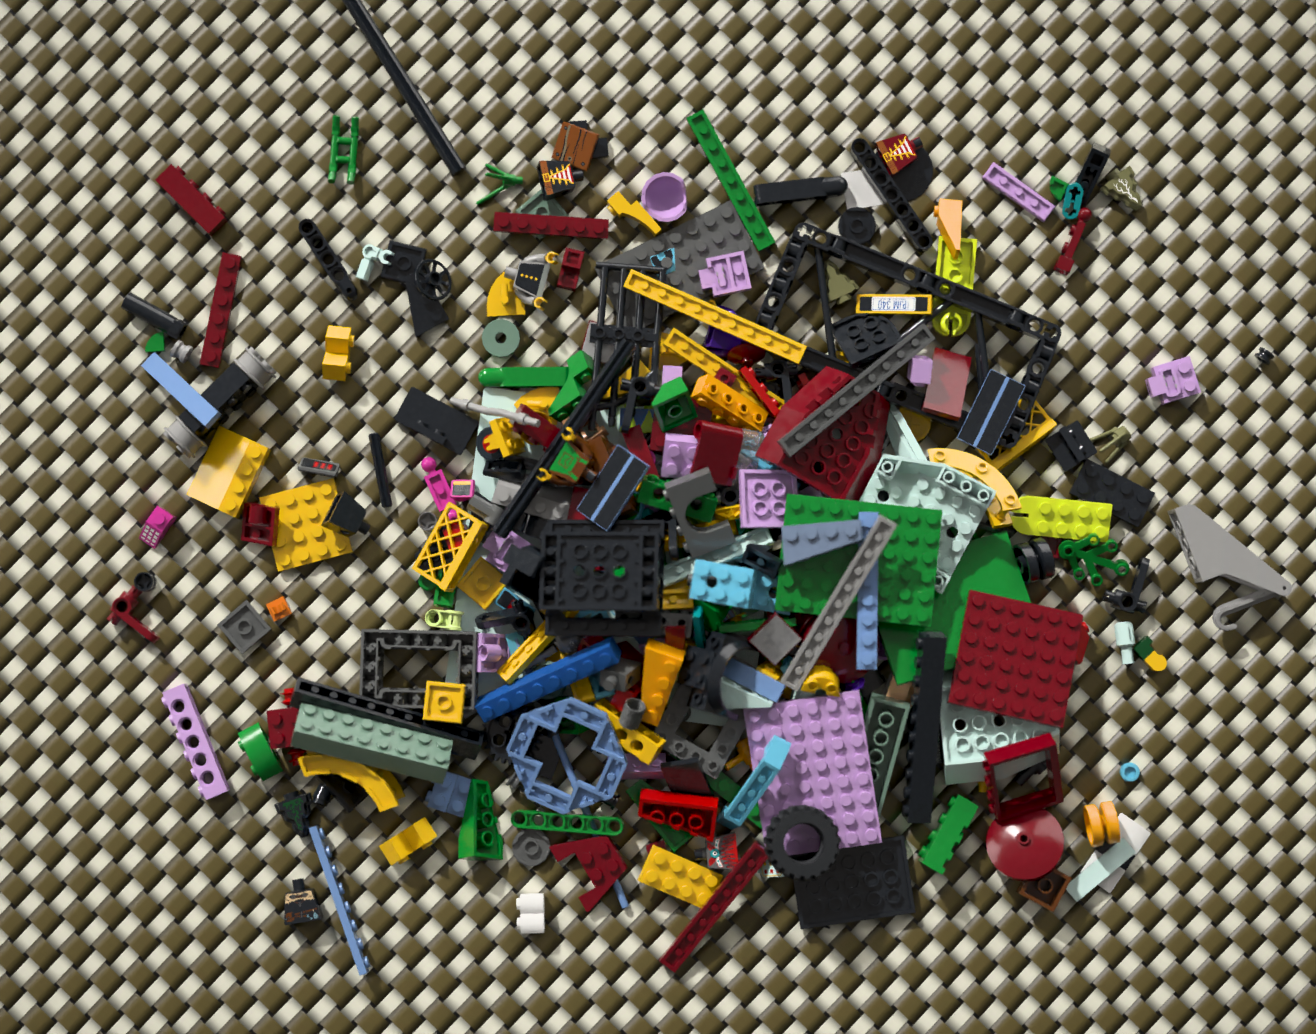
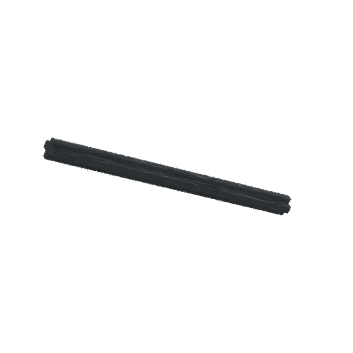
M342 0L452 176L463 172L466 166L361 0Z
M622 339L491 529L494 533L503 539L507 538L545 482L540 481L536 477L542 478L545 476V472L539 469L544 468L548 474L551 473L549 469L566 443L561 433L565 436L571 434L566 427H570L574 435L580 432L637 349L633 344Z

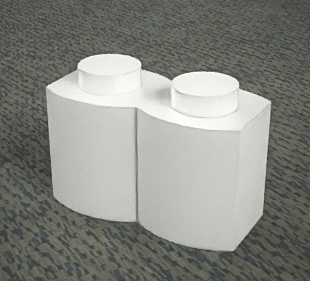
M544 893L520 894V898L516 900L517 910H520V918H517V929H521V934L545 933Z

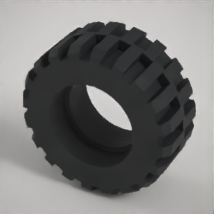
M807 805L789 806L787 809L779 811L777 816H773L770 820V825L766 827V836L763 839V843H765L764 851L768 856V861L777 872L793 880L810 881V879L820 878L823 873L830 871V867L835 865L837 861L836 856L840 854L841 850L839 848V843H841V837L838 836L839 830L834 825L830 816H827L820 809ZM799 824L811 826L816 830L820 838V845L816 855L807 861L792 859L784 847V839L787 832Z

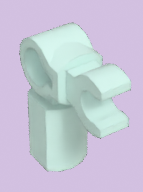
M372 244L364 246L362 251L364 259L361 260L356 278L368 282L374 266L373 261H381L385 265H391L390 262L386 261V257L388 255L394 256V253L390 250L383 251Z

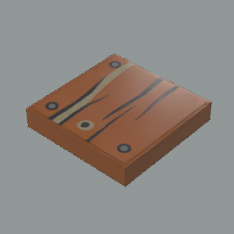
M564 121L551 158L558 161H569L572 166L588 171L600 134Z

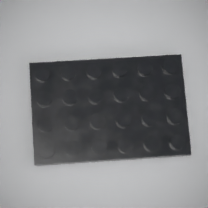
M904 835L882 838V843L840 848V854L836 856L837 861L835 865L830 867L829 872L823 873L820 878L810 879V881L793 880L800 929L916 913ZM817 852L790 855V857L796 861H807L813 858Z

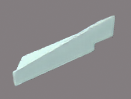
M890 403L886 430L895 455L927 461L903 415L894 404Z

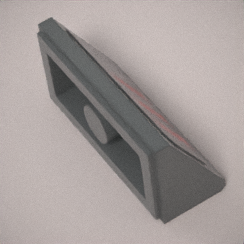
M304 457L299 463L298 471L337 478L340 464Z

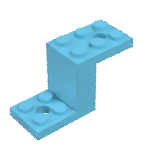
M696 559L689 598L791 615V612L774 610L776 598L773 599L769 596V590L772 587H777L778 576L774 579L759 570ZM711 576L716 577L718 581L714 588L707 585V579Z

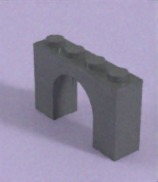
M708 467L664 483L666 490H663L666 502L671 501L672 507L669 509L673 519L677 518L679 522L676 528L679 536H684L686 542L683 543L686 554L690 553L693 559L736 543L728 519L708 527H697L692 525L685 517L686 508L693 499L716 490Z

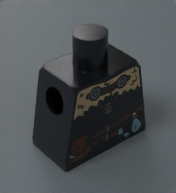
M304 878L292 880L294 891L285 893L284 924L289 925L324 918L315 889H305Z

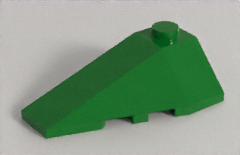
M471 779L458 839V859L471 861L503 860L502 835L498 834L496 826L498 819L493 814L492 806L494 803L488 781Z

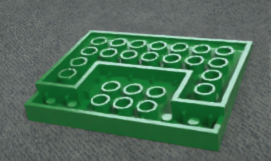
M1007 531L978 538L968 543L943 593L940 594L934 590L931 627L877 621V631L897 686L912 682V678L916 674V668H914V658L917 657L915 642L916 638H919V632H942L947 637L944 672L954 669L969 590L1031 603Z

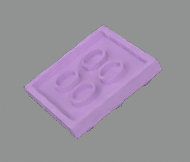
M740 469L738 477L741 528H781L784 524L787 493L797 494V478L785 470Z

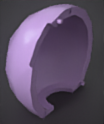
M662 172L653 175L646 181L642 189L641 200L644 209L651 217L659 221L670 222L677 220L687 210V194L684 180L674 173Z

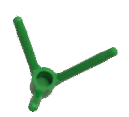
M486 163L485 167L498 174L486 173L485 175L503 180V186L477 201L476 205H480L501 191L510 188V186L523 184V177L508 174Z

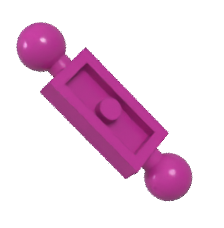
M426 457L422 460L421 467L429 475L425 476L424 479L439 512H442L448 502L457 505V502L450 497L451 489L442 469L436 471L437 464L435 459ZM451 508L448 514L449 521L458 519L456 511Z

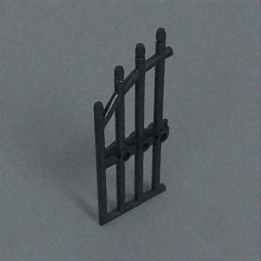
M596 262V269H601L597 324H591L589 343H595L592 383L601 370L603 344L614 345L615 351L622 339H625L637 348L632 357L631 380L632 377H639L641 347L653 348L651 371L645 378L656 381L655 385H657L664 305L656 302L654 328H643L645 297L638 294L635 327L624 326L627 289L623 286L631 269L646 276L647 273L659 274L658 281L665 284L667 267ZM609 270L620 271L616 325H604ZM619 375L611 385L610 401L599 403L589 417V431H595L597 411L609 409L608 426H615L617 407L627 402L629 394L628 392L618 398ZM638 384L635 390L641 392L645 386ZM634 408L633 417H634L635 414H636V409H635V408Z

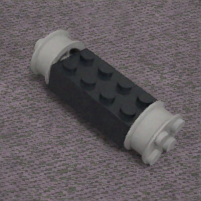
M246 347V352L238 360L234 359L235 363L227 368L201 394L221 414L209 429L187 409L180 416H176L177 420L169 428L164 427L165 432L163 434L177 445L176 448L188 458H195V453L202 446H207L204 440L210 438L215 433V429L229 419V415L233 411L240 409L243 405L242 402L247 397H252L259 386L264 390V385L272 377L276 378L275 374L277 371L252 347L249 349Z

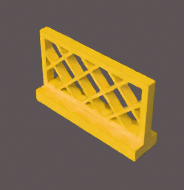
M1019 400V401H1018V404H1019L1018 407H1019V408H1020L1021 402H1022L1023 400ZM1035 400L1031 410L1030 423L1025 425L1030 426L1029 433L1025 436L1020 435L1019 438L1021 439L1014 447L1003 449L996 446L995 449H999V454L993 460L989 458L987 453L979 449L977 450L987 463L1001 471L1057 428V423L1048 416ZM1033 413L1041 414L1045 421L1041 424L1032 423Z
M448 502L412 569L437 584L442 590L453 592L490 525L480 521L455 504ZM452 508L456 511L458 519L449 521L448 514ZM470 519L474 522L469 530H464L463 520ZM459 522L461 532L452 534L450 524ZM447 526L449 536L440 538V528ZM462 535L463 543L461 546L455 547L453 537ZM449 539L451 549L443 551L441 541ZM437 542L439 553L431 555L430 546ZM452 552L454 559L452 563L446 564L444 554ZM440 556L442 566L434 568L432 558ZM428 559L430 569L425 571L420 569L419 566L422 561ZM443 569L444 577L442 581L436 579V570Z

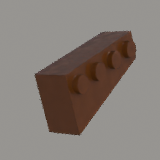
M602 436L588 441L593 453L592 458L595 460L592 469L598 474L617 447V445L612 444ZM634 495L631 496L617 520H626L639 513L637 508L639 504L636 502Z

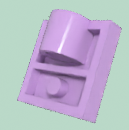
M477 633L476 672L497 673L496 671L511 657L505 637L506 634Z

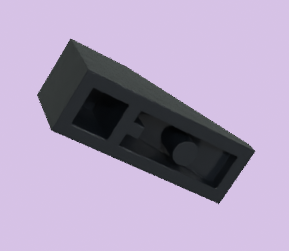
M1093 142L1075 182L1083 187L1081 204L1084 206L1111 152V149ZM1077 187L1070 191L1072 192L1071 199H1075L1077 193L1080 194Z

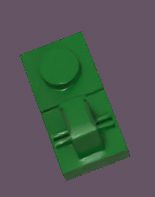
M439 569L437 579L442 581L444 571ZM436 584L433 606L453 608L456 587L453 592H447Z

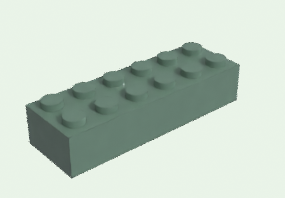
M872 692L864 725L878 817H880L908 717L910 702Z

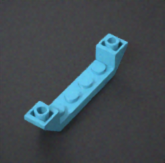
M774 734L764 749V757L729 807L726 805L716 817V822L731 830L742 825L780 771L791 743Z

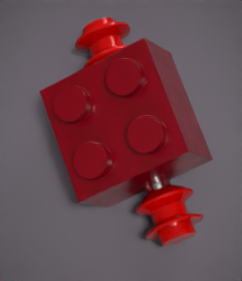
M294 688L284 689V693H280L285 697V700L281 702L282 704L289 705ZM287 706V708L266 711L271 749L292 747L290 744L299 709ZM292 747L295 749H291L287 753L292 756V759L288 762H292L293 766L300 765L298 758L303 757V753L307 750Z

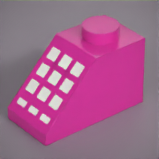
M157 506L147 519L139 539L156 549L177 517L164 508Z

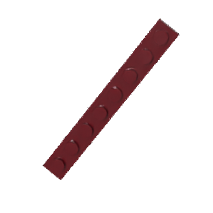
M756 841L751 845L661 956L659 962L674 973L768 859L762 845Z

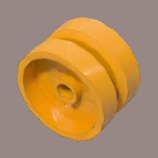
M1112 801L1101 802L1099 810L1095 804L1083 806L1084 824L1091 847L1103 846L1104 838L1108 844L1120 843L1119 822Z

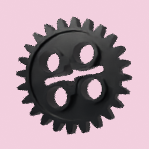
M520 706L489 720L488 724H482L486 728V731H483L484 735H486V738H483V742L488 743L484 749H491L488 754L489 756L496 754L495 761L501 758L502 764H505L508 760V764L513 765V761L506 751L512 737L509 732H514L518 723V721L515 723V718L518 717L519 720L521 714L530 711V707L523 709V706ZM505 717H508L510 720V723L507 727L503 725V719ZM538 725L526 752V755L534 757L533 750L539 751L536 744H542V741L538 740V737L544 736V734L538 731L543 728ZM500 735L504 737L502 745L497 743V738Z

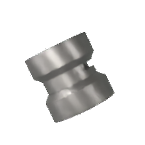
M424 512L418 518L419 527L427 532L433 531L438 522L437 516L431 512Z

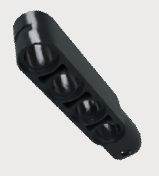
M841 176L758 184L753 186L755 205L764 206L839 197L847 191L848 183Z
M303 219L299 223V231L344 299L349 302L358 298L357 289L349 279L348 272L317 225L311 219ZM306 225H313V229L311 232H304V227ZM322 240L323 246L319 249L314 248V243ZM327 256L334 257L332 264L327 265L324 263ZM337 272H344L342 280H335Z

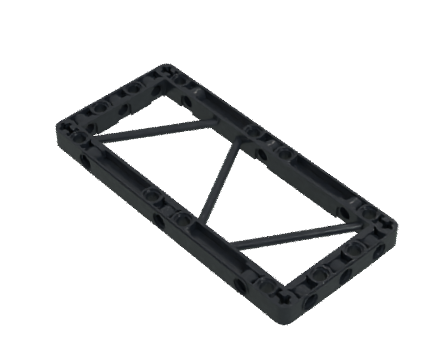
M799 223L795 227L755 324L773 331L806 249L811 247L815 252L828 355L807 346L798 366L819 373L828 366L856 378L880 358H875L852 369L849 363L836 358L822 252L926 295H933L934 298L943 301L932 310V315H925L901 334L903 339L921 324H928L951 305L973 313L983 383L989 373V363L982 317L1037 339V344L1021 380V384L1025 385V388L1019 400H1025L1028 406L1024 410L1020 409L1017 402L1001 435L1005 438L1008 435L1011 436L1010 440L1013 443L1010 442L1007 445L1005 444L1006 440L1000 438L996 446L1003 449H1011L1017 444L1057 349L1062 333L1058 325L808 223ZM804 228L807 234H804L802 237L799 231H802ZM813 231L815 233L813 234L812 241H810L809 235H811V232ZM818 235H822L826 238V242L818 244L815 238ZM784 264H792L794 267L793 271H784ZM911 271L914 274V279L907 280L904 277V273ZM947 286L950 289V293L943 295L940 292V287ZM775 298L779 301V305L773 308L769 306L768 301ZM1036 322L1039 326L1038 331H1032L1029 328V323ZM1043 326H1046V328L1044 329L1045 331L1041 335L1040 332L1042 331ZM1053 329L1056 336L1050 338L1048 332ZM1038 364L1042 367L1041 374L1033 372V365ZM884 380L874 388L887 402L957 431L961 430L969 412L962 410L959 421L921 411L925 394L896 382L891 383ZM899 391L904 392L906 400L899 401L896 398V393Z

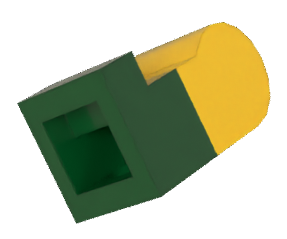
M1144 636L1132 647L1133 652L1152 671L1164 670L1167 665L1165 657L1157 654L1150 646L1153 642L1151 638Z

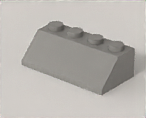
M525 473L523 482L499 479L491 502L507 507L529 474ZM542 486L524 513L548 521L567 520L573 488Z

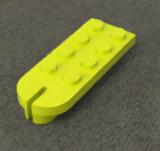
M939 236L935 275L973 290L977 239L961 238L958 260H954L943 237ZM941 286L940 292L943 295H948L950 289L947 286ZM933 297L932 310L939 306L943 301ZM951 305L932 320V325L936 332L947 337L949 335V320H952L951 337H957L968 329L971 313Z
M1022 496L1018 498L1022 508L1011 512L1026 513L1028 515L1023 517L1010 514L1013 522L1012 526L1018 532L1025 535L1082 540L1088 537L1089 534L1096 533L1099 536L1100 542H1106L1109 537L1113 505L1089 501ZM1092 537V538L1090 539V541H1096V540H1097L1096 537Z

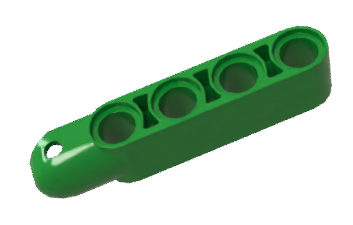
M569 367L485 368L480 371L478 380L483 387L562 388L568 379Z

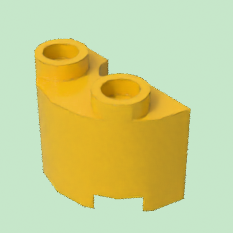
M824 665L814 666L802 683L801 691L815 693L816 690L823 689L826 695L840 697L839 678L830 667Z

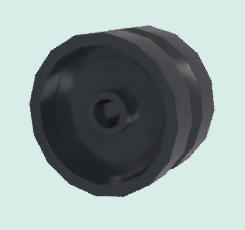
M1040 537L1030 540L1029 543L1023 542L1013 546L1016 561L1025 585L1038 582V579L1045 580L1054 577V558L1045 539Z

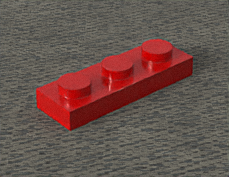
M744 366L738 370L737 373L766 411L769 412L770 416H776L780 411L778 409L780 405L774 398L771 399L769 397L766 386L762 382L759 384L753 369Z

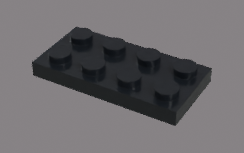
M1089 459L1084 461L1069 491V494L1083 501L1112 504L1111 515L1135 527H1139L1155 495L1154 492Z

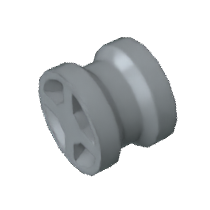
M178 340L173 346L170 356L173 358L177 357L184 364L189 359L193 347L190 345L186 346L183 341Z

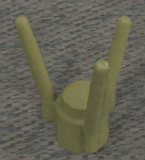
M1115 426L1107 432L1089 438L1093 442L1111 435L1112 441L1099 450L1100 453L1114 444L1119 445L1105 460V463H1109L1122 447L1128 444L1127 441L1131 438V434L1126 427L1121 426L1117 428Z

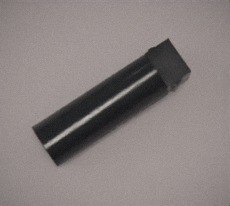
M132 292L127 294L121 306L123 310L175 339H181L188 326L181 319L174 317Z

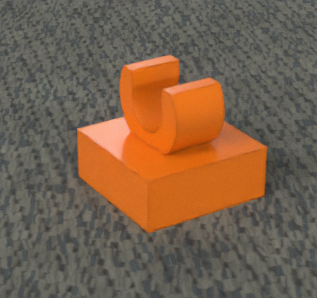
M284 596L266 604L274 622L292 614Z

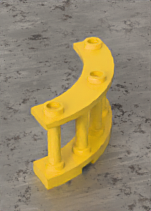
M946 448L927 450L930 461L947 464L997 491L985 512L993 529L1009 527L1013 524L1008 511L1019 510L1022 507L1014 489L996 468L981 458L967 452Z
M308 750L306 751L307 756L298 758L304 777L330 773L341 775L364 787L380 812L398 806V799L405 797L401 785L388 770Z

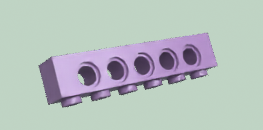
M187 683L162 692L164 696L162 697V702L165 708H169L171 713L169 715L170 722L173 726L176 725L178 733H176L177 739L185 747V751H183L187 762H191L193 767L191 769L192 776L195 780L198 779L200 784L198 790L201 797H205L208 800L230 791ZM179 701L184 703V710L182 712L176 709V704ZM185 719H189L192 723L189 730L183 727ZM192 737H196L199 740V745L196 748L190 744ZM199 755L206 757V763L203 766L198 763ZM208 772L214 777L212 783L205 781V775Z

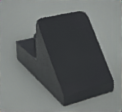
M748 544L741 560L774 579L778 576L779 569L783 563L782 559L771 554L773 546Z

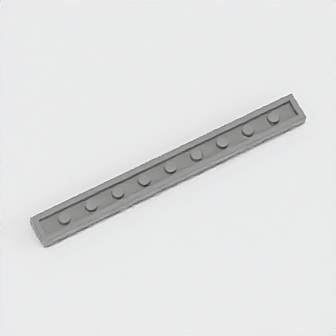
M879 514L781 678L780 683L798 692L897 527L896 523Z

